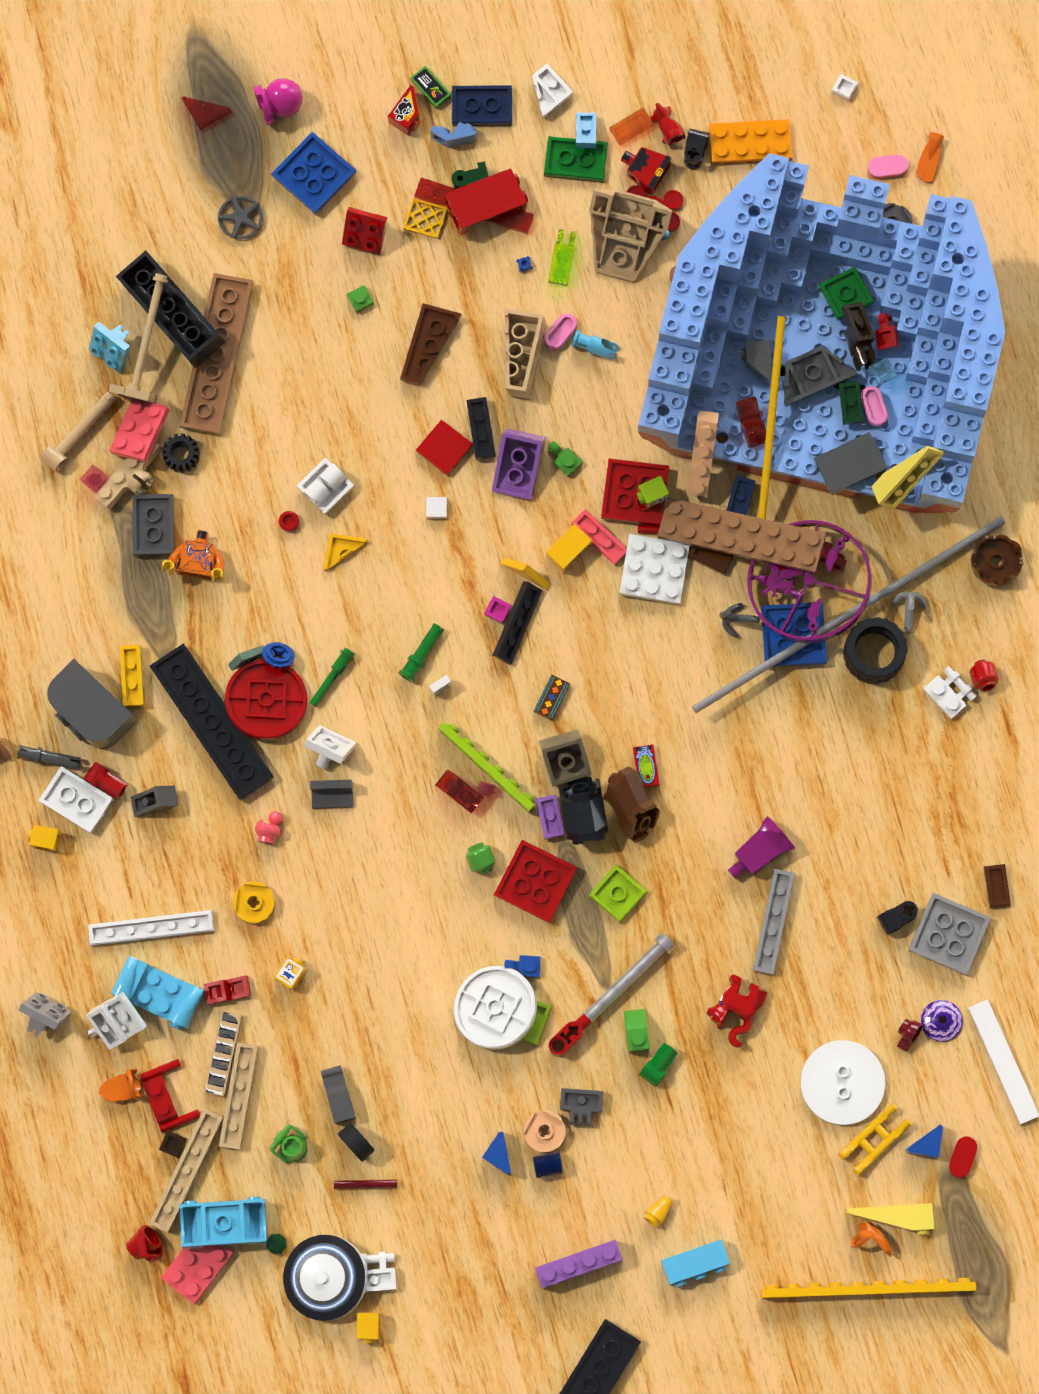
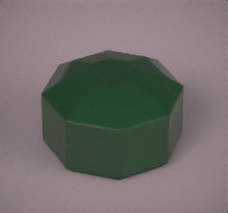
M271 1234L267 1239L266 1246L272 1254H282L287 1248V1241L281 1234Z

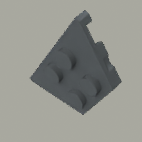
M824 345L790 359L785 363L784 406H790L839 383L857 376V372L844 364L843 360L838 356H834Z

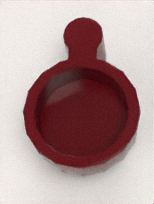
M905 1019L898 1030L902 1038L897 1047L908 1052L919 1036L923 1024L915 1020Z

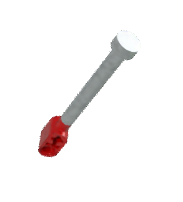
M663 932L654 939L656 943L576 1021L567 1023L549 1041V1050L552 1055L556 1057L565 1055L582 1038L583 1031L664 952L669 954L676 947ZM577 1027L578 1035H571L568 1038V1041L571 1043L568 1044L565 1038L570 1033L569 1028L575 1029ZM556 1041H561L564 1044V1049L560 1052H556L552 1048L553 1043Z

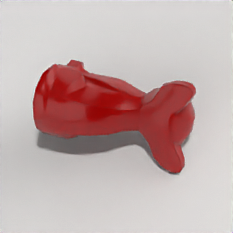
M656 103V109L650 118L652 122H659V128L664 135L662 143L673 145L685 139L686 136L681 125L669 117L672 112L671 107H663Z

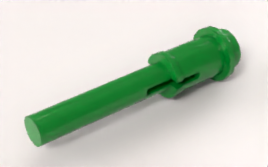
M344 648L340 650L341 654L331 666V672L309 702L310 704L317 707L339 674L342 675L349 662L354 660L355 654L349 649Z

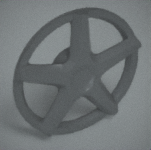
M232 196L221 206L218 213V222L222 231L229 237L245 239L253 236L260 229L263 222V213L260 205L254 199L247 196ZM238 200L249 201L252 205L242 209ZM232 202L234 213L222 215L225 207ZM256 209H258L260 216L258 225L249 218V215ZM222 221L234 222L232 234L224 228ZM247 225L254 229L253 232L247 235L238 236L242 226Z

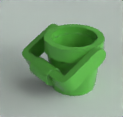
M288 1124L277 1134L269 1149L286 1164L288 1161H301L308 1151L307 1142L305 1141L307 1136L293 1125ZM291 1129L294 1130L296 1133L299 1134V1135H294V1134H292V1135L287 1136V1134L289 1133V1131H290ZM278 1145H280L282 1156L275 1151Z

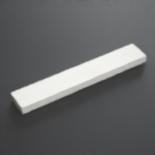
M212 910L88 925L90 946L215 931Z
M985 1000L969 1007L968 1010L1019 1124L1039 1117L1036 1106L989 1001Z

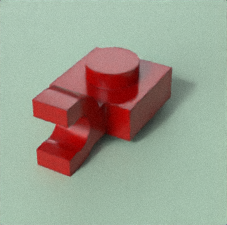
M887 313L878 314L880 329L875 330L878 350L884 351L900 347L897 327L892 326V315H887Z

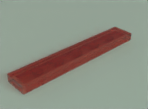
M421 177L414 198L446 207L444 203L445 193L456 188ZM516 208L485 221L528 235L534 214Z

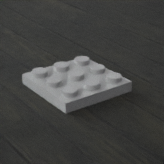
M932 893L908 951L967 976L991 917Z

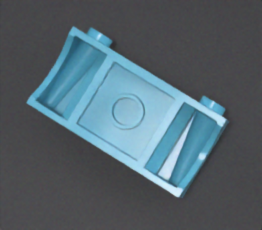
M128 956L111 992L113 996L124 992L131 1004L170 1021L169 1025L180 1031L182 1027L188 1030L193 1015L205 995L203 989L175 978L131 956Z
M254 1196L248 1197V1200L207 1203L185 1201L184 1204H179L182 1249L234 1244H267L265 1199Z

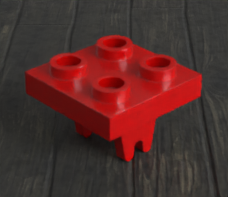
M348 207L342 245L380 255L383 247L387 217Z

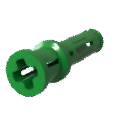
M435 623L432 624V627L415 653L408 656V662L402 670H399L398 674L401 677L414 683V677L420 668L424 667V660L444 632V629Z

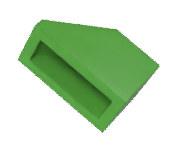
M645 1009L624 1011L628 1053L649 1051Z

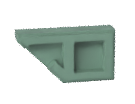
M261 645L239 653L228 666L233 671L262 656L265 646Z

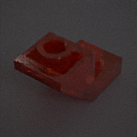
M756 397L737 401L738 417L748 448L764 444L766 429L760 417Z
M448 769L435 784L437 788L470 813L475 810L484 798Z

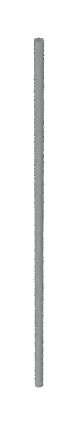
M1000 516L870 596L865 609L1005 524L1004 519ZM862 602L820 627L816 631L817 636L828 633L852 618ZM794 643L692 706L694 712H700L810 643Z

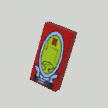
M654 745L633 747L636 772L641 777L645 788L660 786Z

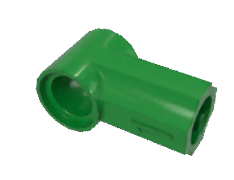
M663 1043L654 1057L643 1067L639 1076L656 1087L665 1076L667 1068L678 1055V1052Z

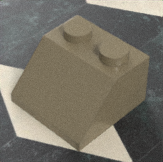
M578 729L539 741L552 787L592 775Z

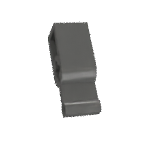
M341 1065L322 1070L321 1075L334 1123L340 1124L356 1119Z

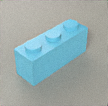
M722 1239L661 1260L669 1285L674 1284L675 1288L687 1284L686 1279L694 1277L696 1281L707 1277L706 1272L714 1270L716 1274L727 1270L726 1265L730 1264Z

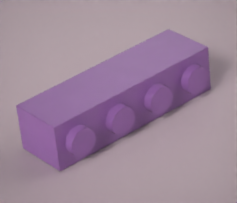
M612 1240L538 1266L535 1270L543 1289L620 1262L622 1257L616 1240Z

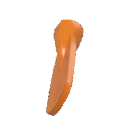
M935 132L929 133V142L922 152L916 172L917 176L926 183H931L934 180L940 157V144L944 139L943 135Z

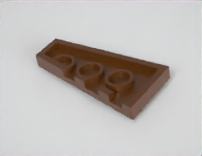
M422 304L400 377L401 381L421 385L460 320L461 313Z

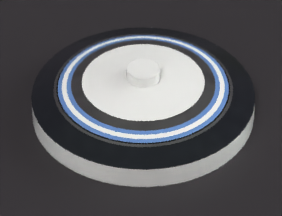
M333 1235L310 1237L298 1244L286 1261L283 1272L285 1293L292 1306L308 1318L319 1321L339 1319L353 1311L363 1298L367 1286L366 1264L358 1249L341 1237Z

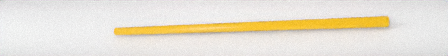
M777 316L758 518L766 519L785 316Z

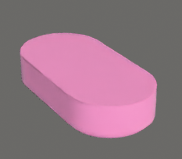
M902 155L875 157L868 164V173L876 179L901 176L907 171L908 161Z
M563 314L556 320L545 335V345L548 349L557 351L565 345L577 328L576 318L571 314Z
M866 387L861 393V401L867 420L872 426L880 427L886 423L888 418L882 394L877 387Z

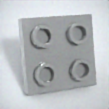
M34 993L21 1003L18 1010L30 1016L27 1031L31 1032L34 1028L36 1030L35 1036H38L42 1030L44 1031L48 1027L56 1030L69 1019L72 1013L65 1005L49 1000L48 996L42 993Z

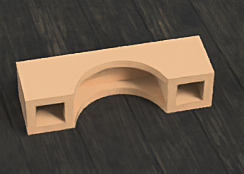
M701 410L698 412L687 494L703 497L708 495L719 413Z

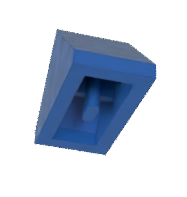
M940 1124L905 1149L906 1153L937 1159L941 1146L942 1125Z
M502 1131L497 1134L482 1158L506 1175H511L504 1133Z

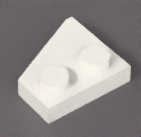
M548 64L532 75L543 118L547 117L573 95V91Z

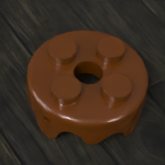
M1003 534L984 536L976 544L971 555V568L974 575L981 582L989 586L999 587L1011 583L1016 579L1023 566L1020 544ZM994 556L1000 557L1002 564L1000 566L992 565L991 558Z

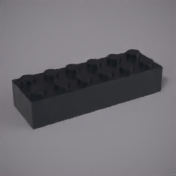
M145 250L115 277L148 314L156 283L153 277H155L156 273L167 276L168 283L163 284L155 323L193 367L196 368L222 346L225 340Z

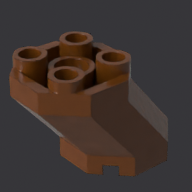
M629 766L618 773L611 774L603 799L612 806L625 835L636 843L647 837L649 833L646 831L649 827L652 829L655 827L660 810L651 801L639 774Z

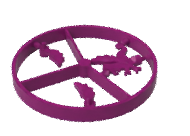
M803 520L790 523L788 525L797 527L815 526V531H819V527L828 528L844 535L843 540L838 539L836 547L829 550L825 556V565L828 566L829 572L832 571L834 563L838 559L837 554L845 548V542L850 540L861 552L867 566L868 584L866 594L815 581L813 573L805 571L803 573L802 571L787 567L786 570H782L779 573L777 565L767 563L771 568L770 576L762 574L761 576H754L753 572L757 560H751L747 578L751 603L761 621L770 630L783 638L803 643H815L832 639L848 630L860 618L868 604L872 589V574L868 558L858 541L850 533L837 525L818 520ZM804 574L803 581L805 586L802 592L791 589L795 588V585H792L794 581L790 579ZM752 580H759L760 584L768 586L766 590L762 591L763 594H766V597L768 592L772 590V597L776 596L778 598L776 590L779 589L781 592H785L784 596L789 592L792 596L798 598L781 630L771 625L759 612L753 598ZM816 585L864 599L858 611L847 623L830 633L817 636L818 625L816 618L819 616V608L822 599H818L808 608L809 613L807 616L810 620L808 627L813 632L811 637L785 633L808 588H813Z

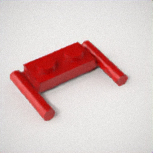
M179 1059L139 1074L162 1133L201 1116L197 1109L178 1117L162 1074L181 1067Z

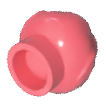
M277 811L269 814V823H264L263 820H260L256 824L255 832L258 835V842L274 844V840L280 836L281 829L278 825L283 824L284 821L281 813Z

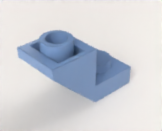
M459 122L452 134L443 126L439 128L434 125L430 130L431 138L447 148L477 140L476 129L468 123L463 124Z

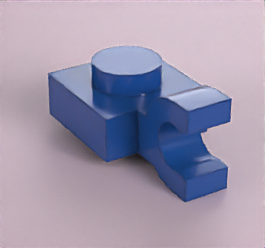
M520 955L519 961L505 960L504 967L519 971L524 977L539 978L541 956Z

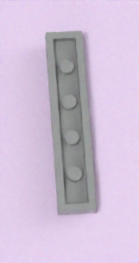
M774 869L753 967L755 972L774 975L795 875L793 872Z

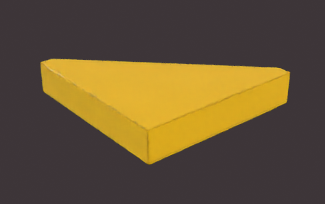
M330 533L323 570L328 571L367 544V539Z
M504 558L501 562L503 566L545 590L548 589L550 583L528 564L510 558Z

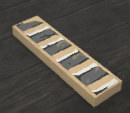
M221 1010L203 1093L225 1097L242 1014Z

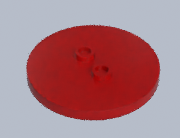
M265 659L252 661L239 668L229 680L225 691V708L230 721L240 732L254 739L275 740L288 735L301 723L306 712L307 691L300 676L291 667H283L281 670L276 666L272 668L271 664H265Z

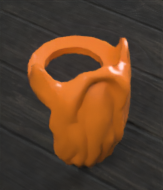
M129 1069L125 1074L107 1079L100 1086L99 1094L105 1100L111 1102L143 1097V1095L139 1094L141 1089L140 1081L135 1077L138 1070Z
M866 1221V1224H858L859 1233L852 1239L851 1247L857 1248L873 1238L889 1257L892 1256L891 1246L886 1236L873 1223Z

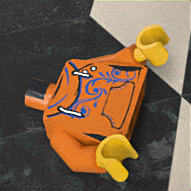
M198 530L195 541L185 540L184 544L179 545L168 560L163 561L161 572L169 569V575H173L175 568L177 575L212 580V582H214L215 578L220 577L221 582H223L225 562L215 545L207 543L209 533Z

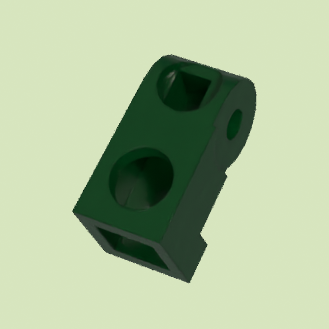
M485 161L477 163L478 168L455 171L451 177L454 189L488 177Z

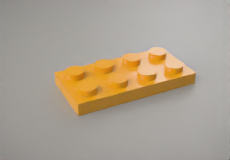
M789 119L709 124L712 164L761 162L769 153L792 160Z

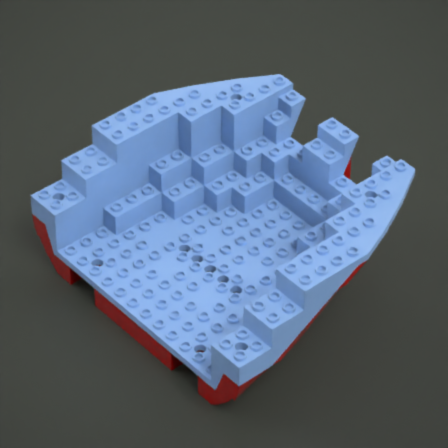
M769 153L731 190L704 221L678 256L659 330L658 344L648 379V389L638 424L639 435L644 440H648L667 452L692 459L699 410L719 413L716 437L719 434H725L728 437V441L721 444L715 439L713 458L736 463V470L762 476L771 385H767L746 368L745 361L741 360V348H744V344L747 341L770 340L773 368L777 316H785L781 367L785 368L786 361L824 345L834 356H838L843 360L844 364L856 371L853 357L850 355L849 347L843 334L848 327L845 318L839 321L836 320L819 288L820 283L856 267L874 301V304L865 307V311L875 335L871 345L875 353L876 365L868 370L863 365L860 371H856V377L844 383L859 381L860 386L865 388L868 386L877 387L882 394L888 412L887 421L880 427L872 426L867 420L862 405L863 423L843 425L840 394L835 386L785 407V376H780L770 478L830 492L814 458L870 432L888 467L883 472L888 471L926 446L937 448L945 453L896 507L897 509L913 513H954L958 511L963 503L1005 336L999 292L987 244L973 202L951 196L950 199L930 194L923 225L918 226L882 217L890 184L849 175L842 208L802 198L809 165L792 162L787 157ZM887 313V315H892V326L897 327L900 347L884 351L878 350L875 330L880 329L878 314ZM876 475L836 494L855 498L857 493L875 497L872 485L877 481Z

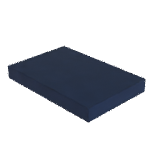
M512 85L452 86V126H457L459 122L463 124L468 123L472 126H512Z

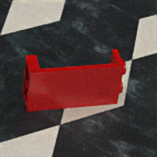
M511 168L445 193L444 203L460 236L467 233L468 227L519 207L521 211L526 210L527 194L525 191H521L519 177L516 173L513 174Z

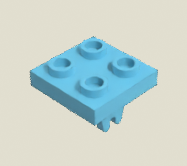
M98 322L93 328L89 350L94 356L103 360L111 369L121 373L125 369L130 345L124 341L129 331L121 332L122 325L110 331Z

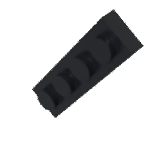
M523 581L492 655L506 664H512L542 592L541 589L530 582Z

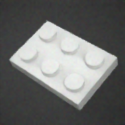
M61 766L38 801L92 834L114 799Z

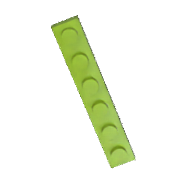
M443 722L438 727L439 732L529 814L535 809L533 804L535 800L526 792L522 794L518 790L519 785L511 778L507 780L503 776V770L496 764L492 766L488 762L489 758L482 751L477 752L472 748L474 744L467 737L462 739L457 734L459 730L453 724L447 725Z

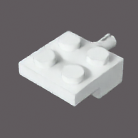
M124 992L94 1007L86 1015L94 1027L88 1030V1034L91 1038L99 1034L109 1050L125 1042L127 1038L144 1030L147 1026Z

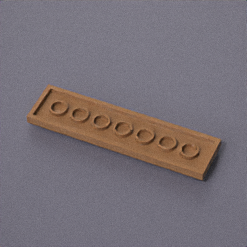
M213 273L204 317L221 335L225 343L200 365L192 368L180 428L216 435L221 433L253 288V280Z
M668 498L657 536L660 539L816 574L827 535L824 532Z

